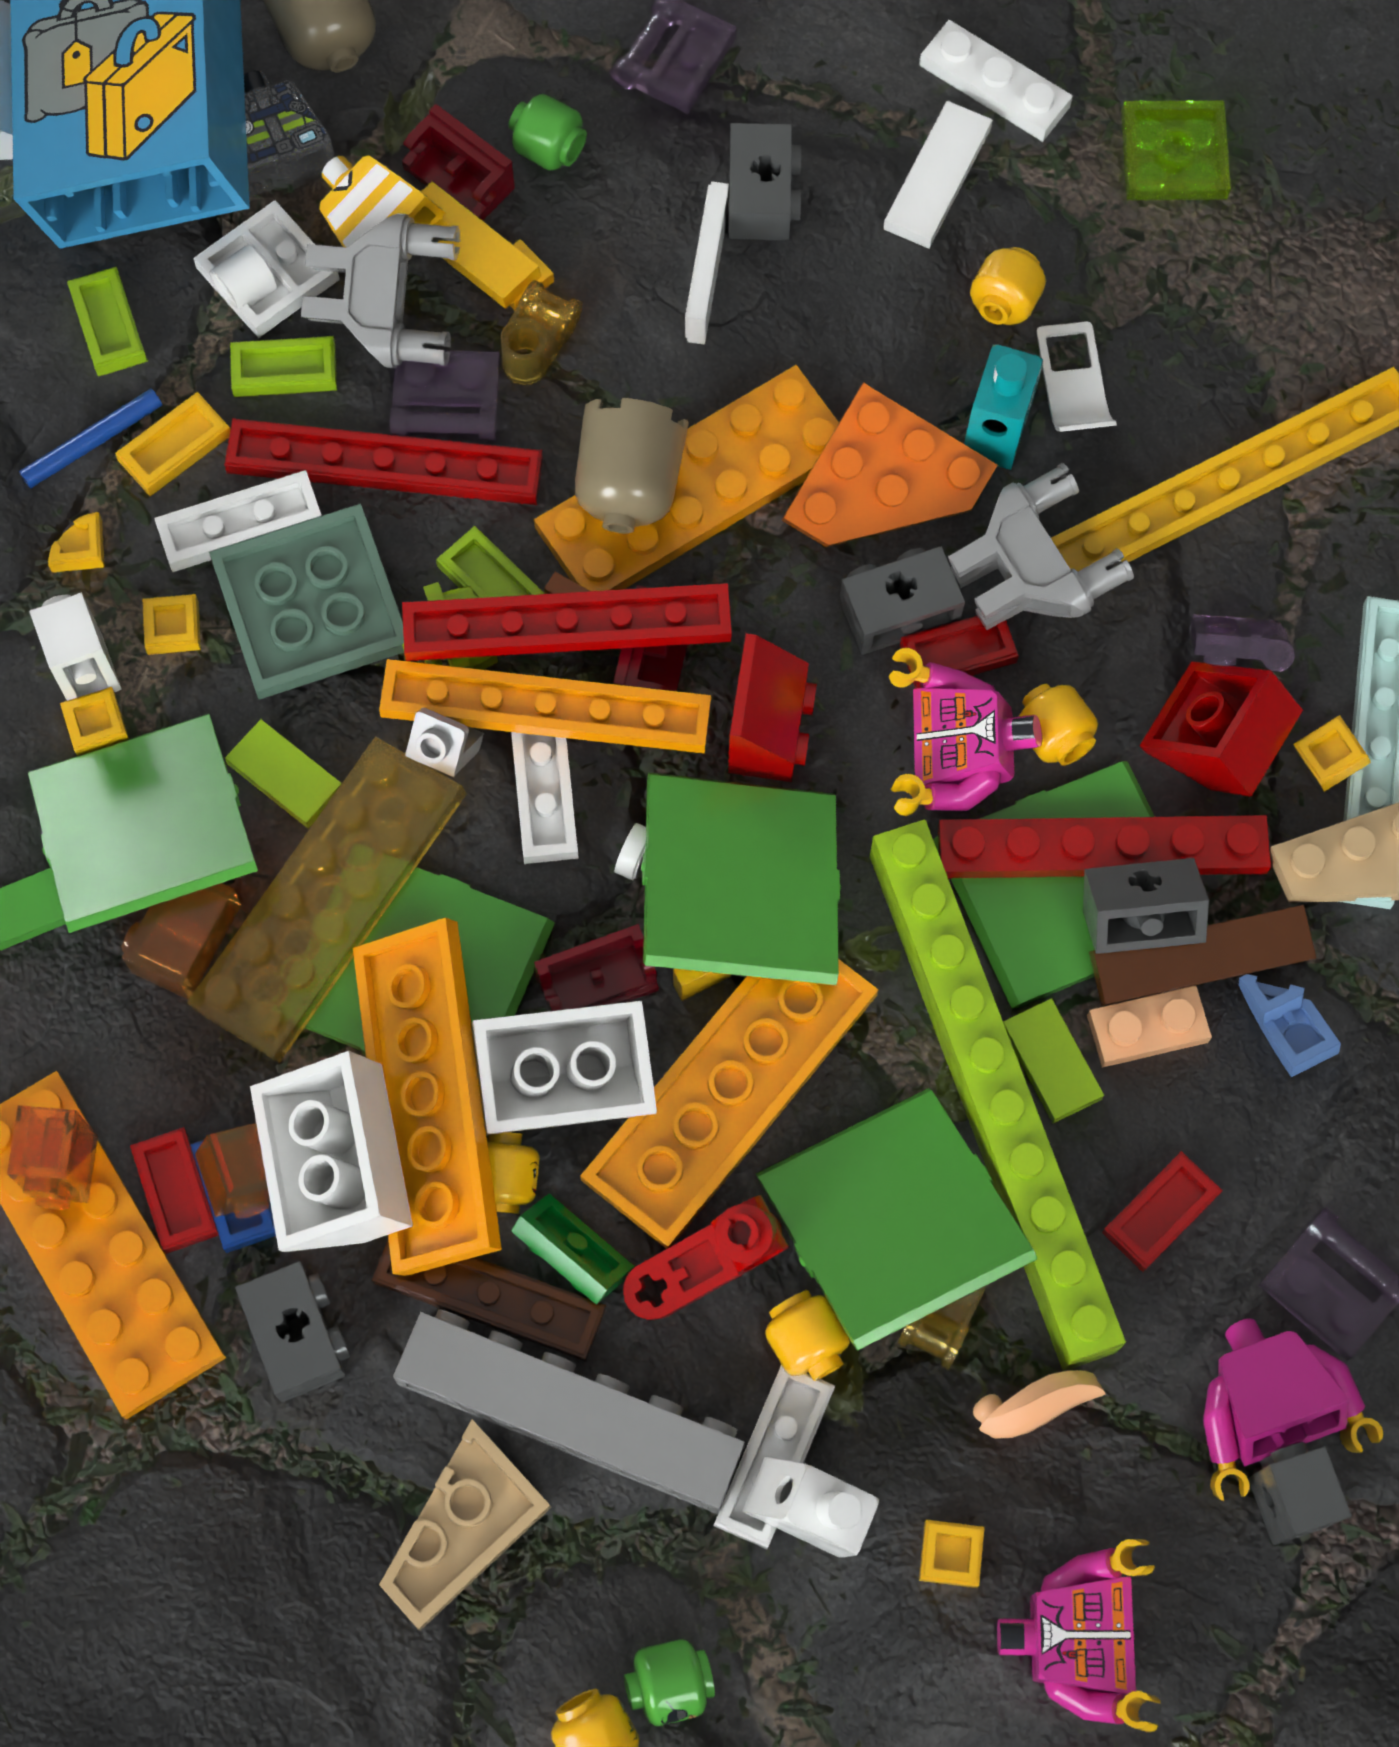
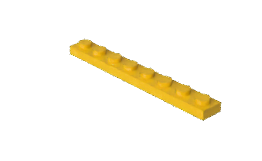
M1392 367L1051 537L1069 568H1074L1077 572L1109 555L1116 548L1124 555L1121 561L1127 560L1130 562L1399 427V373L1395 367Z

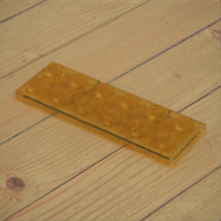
M374 737L190 997L187 1004L199 1014L280 1063L353 959V948L362 945L467 795L463 786L429 766L406 757L404 752Z

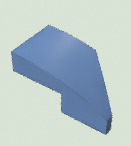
M1249 974L1239 977V987L1250 1010L1290 1077L1339 1054L1340 1041L1312 1001L1303 998L1305 988L1290 985L1289 989L1257 982V976Z

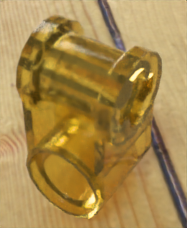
M533 280L528 285L518 307L503 328L500 336L502 367L508 379L517 384L529 385L543 378L562 345L573 334L581 316L582 301L575 298L567 301L544 290V284L537 280ZM520 349H529L534 351L532 353L523 355L516 353V351Z
M986 1286L905 1326L897 1344L903 1347L911 1344L941 1359V1366L949 1370L971 1326L969 1322Z

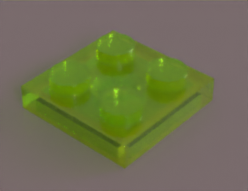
M1224 100L1123 102L1121 119L1126 200L1228 199L1231 184Z

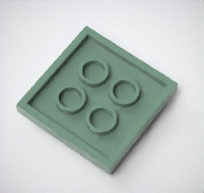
M361 504L209 552L259 700L404 653L402 648L404 643L403 621Z

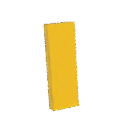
M433 181L421 191L446 213L435 225L450 227L454 225L459 226L460 242H438L454 244V247H459L457 260L442 259L506 309L541 277L538 264Z

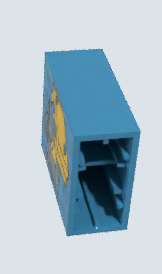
M10 0L14 200L60 249L250 209L240 0Z

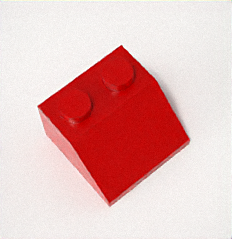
M746 633L730 730L728 773L792 782L794 765L805 766L810 733L800 732L802 714L813 715L817 684L807 682L809 663L754 634Z
M1191 661L1139 746L1145 753L1210 790L1251 797L1303 712V709L1271 670Z

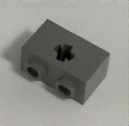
M731 123L728 239L789 240L790 220L800 221L801 189H791V176L801 175V145H792V124Z
M942 546L928 551L924 548L909 550L900 555L895 562L876 567L874 564L858 567L851 571L847 578L842 579L839 597L840 604L861 656L898 644L903 636L960 621L965 604Z
M1194 858L1084 869L1083 913L1096 954L1206 943L1209 898Z
M298 1261L235 1287L274 1395L282 1403L346 1377L341 1361L351 1356L339 1325L328 1328L321 1308L331 1303L319 1272L308 1275L301 1261ZM299 1318L306 1325L310 1320V1324L302 1329L303 1339L294 1342L289 1335L283 1338L284 1334L291 1331L289 1321Z
M1301 1442L1270 1453L1271 1456L1260 1461L1262 1470L1248 1478L1273 1546L1328 1528L1352 1516L1326 1446L1308 1452L1305 1442Z

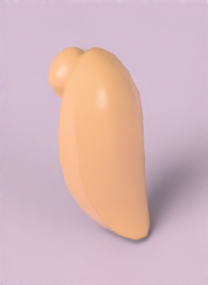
M1068 1370L1047 1375L1029 1384L1004 1403H1002L998 1395L988 1394L976 1403L973 1408V1415L982 1423L979 1428L981 1432L993 1438H1013L1027 1434L1073 1407L1105 1395V1392L1094 1373Z

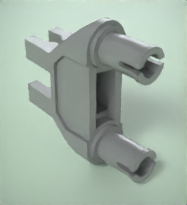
M397 213L374 226L347 248L307 244L305 266L313 267L315 270L346 274L343 299L303 296L301 317L309 318L308 320L344 324L360 343L387 368H396L403 361L435 363L446 366L449 362L450 352L429 349V346L451 347L449 332L405 329L403 314L408 260L411 259L412 255L457 260L459 247H454V244L438 242H460L459 226L414 223V219L410 218L408 214Z
M1064 463L1057 465L1053 470L1024 486L1021 483L1015 484L1012 482L1003 487L986 534L948 556L949 562L952 565L951 570L960 588L996 569L1000 571L1005 579L1004 582L975 598V604L978 607L975 609L976 614L986 630L1022 611L1065 618L1081 617L1091 611V607L1094 606V599L1122 583L1134 579L1130 564L1127 560L1121 561L1124 555L1117 548L1109 555L1078 572L1074 568L1070 569L1041 524L1039 513L1079 493V488L1073 475H1066L1069 469Z

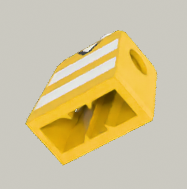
M370 155L362 157L354 167L344 156H337L331 159L322 170V178L332 190L320 202L319 210L343 247H349L374 226L397 213L408 214L410 218L414 219V223L435 225L446 214L421 191Z

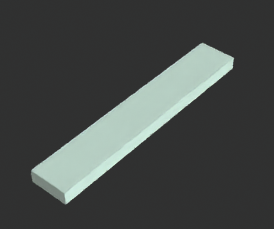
M1367 596L1363 604L1352 733L1368 755L1371 763L1347 777L1343 821L1399 802L1398 600ZM1375 897L1338 902L1391 909L1395 900H1391V897Z

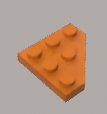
M863 383L790 504L782 521L824 547H830L939 518L967 513L972 510L998 465Z

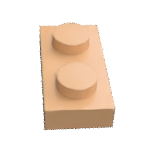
M1196 985L1091 1009L1087 1014L1102 1068L1205 1044L1212 1038Z

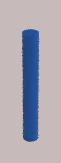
M150 388L19 471L20 475L30 489L162 407L163 405L159 397Z

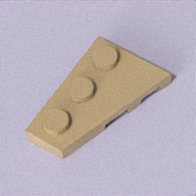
M1399 802L1271 846L1270 861L1288 903L1355 901L1357 898L1391 897V900H1399Z
M473 1419L466 1428L462 1440L449 1464L445 1466L437 1480L436 1487L417 1521H414L379 1584L420 1631L551 1508L550 1504Z

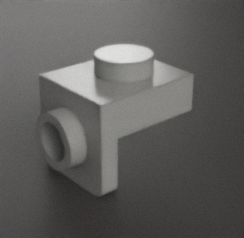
M421 708L415 714L405 756L454 777L480 751L484 733L427 708Z

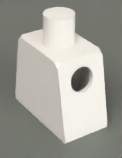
M765 1457L742 1512L830 1554L843 1558L856 1556L859 1553L878 1507L879 1499L813 1466ZM789 1481L793 1485L788 1498L780 1504L781 1492Z

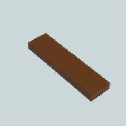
M1304 905L1208 925L1206 943L1096 954L1095 950L1089 952L1101 1006L1316 959Z
M389 1241L386 1243L372 1278L373 1284L585 1362L606 1310V1305L602 1303L596 1305L588 1298L476 1257L408 1276L392 1274Z

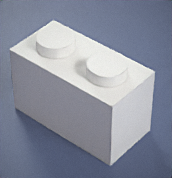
M82 592L73 596H54L46 600L42 607L29 611L48 666L67 701L112 687L114 692L122 690L102 633Z

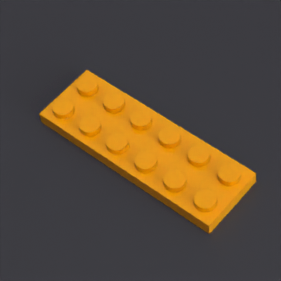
M795 365L688 428L673 503L670 511L661 520L647 526L635 527L633 533L623 534L608 531L602 527L603 521L592 517L585 511L574 495L535 518L534 527L571 581L589 591L626 589L803 483L839 422L799 367Z
M445 917L353 948L366 1058L382 1064L413 1222L412 1227L388 1235L392 1274L408 1276L502 1250L458 922Z
M838 959L839 975L837 985L746 976L655 1085L654 1093L657 1113L629 1117L580 1175L581 1181L665 1249L670 1248L877 997L879 989L840 959Z
M58 1071L53 1072L1 1103L0 1204L118 1411L127 1420L226 1359V1356Z

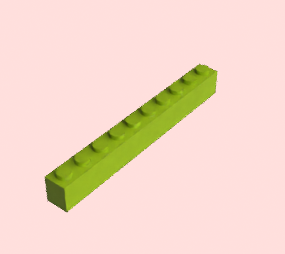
M924 819L874 835L869 856L984 1163L992 1178L994 1188L1033 1247L1038 1258L1025 1265L1024 1269L1062 1370L1066 1371L1113 1355L1126 1343L927 822Z

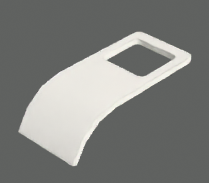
M1078 322L1039 327L1036 335L1040 357L1043 359L1042 369L1049 409L1056 430L1062 432L1116 426V420L1112 419L1106 402L1092 324L1090 322ZM1084 334L1086 336L1091 367L1052 371L1046 338Z

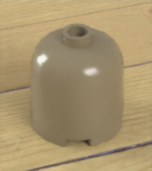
M263 0L286 50L298 64L307 69L331 70L332 72L348 70L358 62V57L368 49L374 40L376 19L369 0Z
M622 398L620 408H602L603 403L601 399H595L585 404L575 478V496L585 511L592 517L603 521L602 527L604 529L623 534L633 533L635 527L647 526L657 522L670 511L689 422L685 419L678 421V423L672 421V409L649 401Z

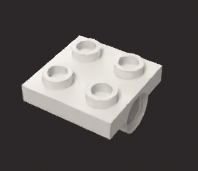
M276 200L194 257L196 268L258 338L302 307L303 296L317 297L340 280L338 272L315 270L313 267L305 266L307 244H315Z

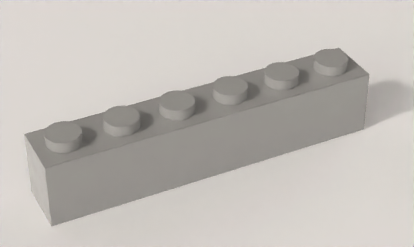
M438 1309L436 1316L433 1317L420 1312L393 1375L398 1385L713 1513H719L744 1450L745 1442L735 1438L738 1431L735 1427L710 1417H705L703 1424L681 1416L684 1409L682 1406L659 1396L651 1395L649 1403L627 1395L630 1388L629 1385L604 1374H598L595 1381L574 1373L576 1364L555 1354L544 1352L540 1360L522 1353L520 1350L523 1343L503 1333L491 1331L489 1337L485 1338L467 1330L470 1322L453 1313Z

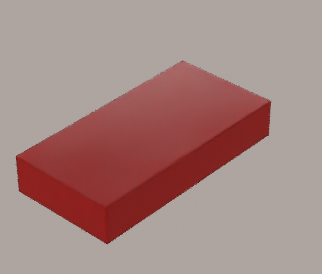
M978 616L903 636L900 639L901 649L910 648L915 650L920 655L923 666L932 662L963 671L971 676L1017 663L1019 657L1006 620L986 630ZM919 681L913 682L915 689L922 688Z
M182 1127L130 1145L163 1252L168 1254L219 1236L191 1149L187 1130Z
M1181 1151L1115 1217L1102 1233L1144 1272L1223 1190Z

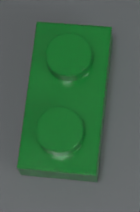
M547 1194L520 1215L511 1229V1232L521 1239L534 1254L542 1257L564 1276L576 1290L585 1294L596 1305L622 1284L629 1272L634 1268L632 1263L551 1194Z

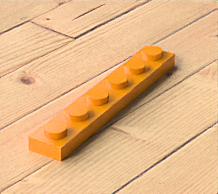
M387 659L379 711L382 718L414 721L415 714L421 708H427L471 728L705 754L711 695Z

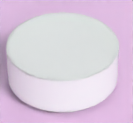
M635 823L617 859L614 870L616 874L630 880L637 879L640 875L643 854L646 849L645 826Z

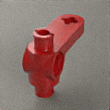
M761 1195L730 1207L723 1214L715 1218L709 1226L633 1268L627 1275L623 1286V1296L626 1305L635 1315L648 1320H659L674 1314L786 1250L789 1246L782 1235L779 1221L769 1211ZM649 1275L654 1281L665 1280L668 1287L661 1293L663 1303L658 1307L653 1301L642 1302L639 1293L646 1289L643 1279Z

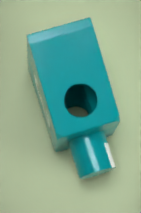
M992 345L972 407L964 444L996 463L999 467L1012 469L1039 383L1043 364L1041 357L1002 345ZM990 419L1002 422L1006 426V431L998 433L987 429Z

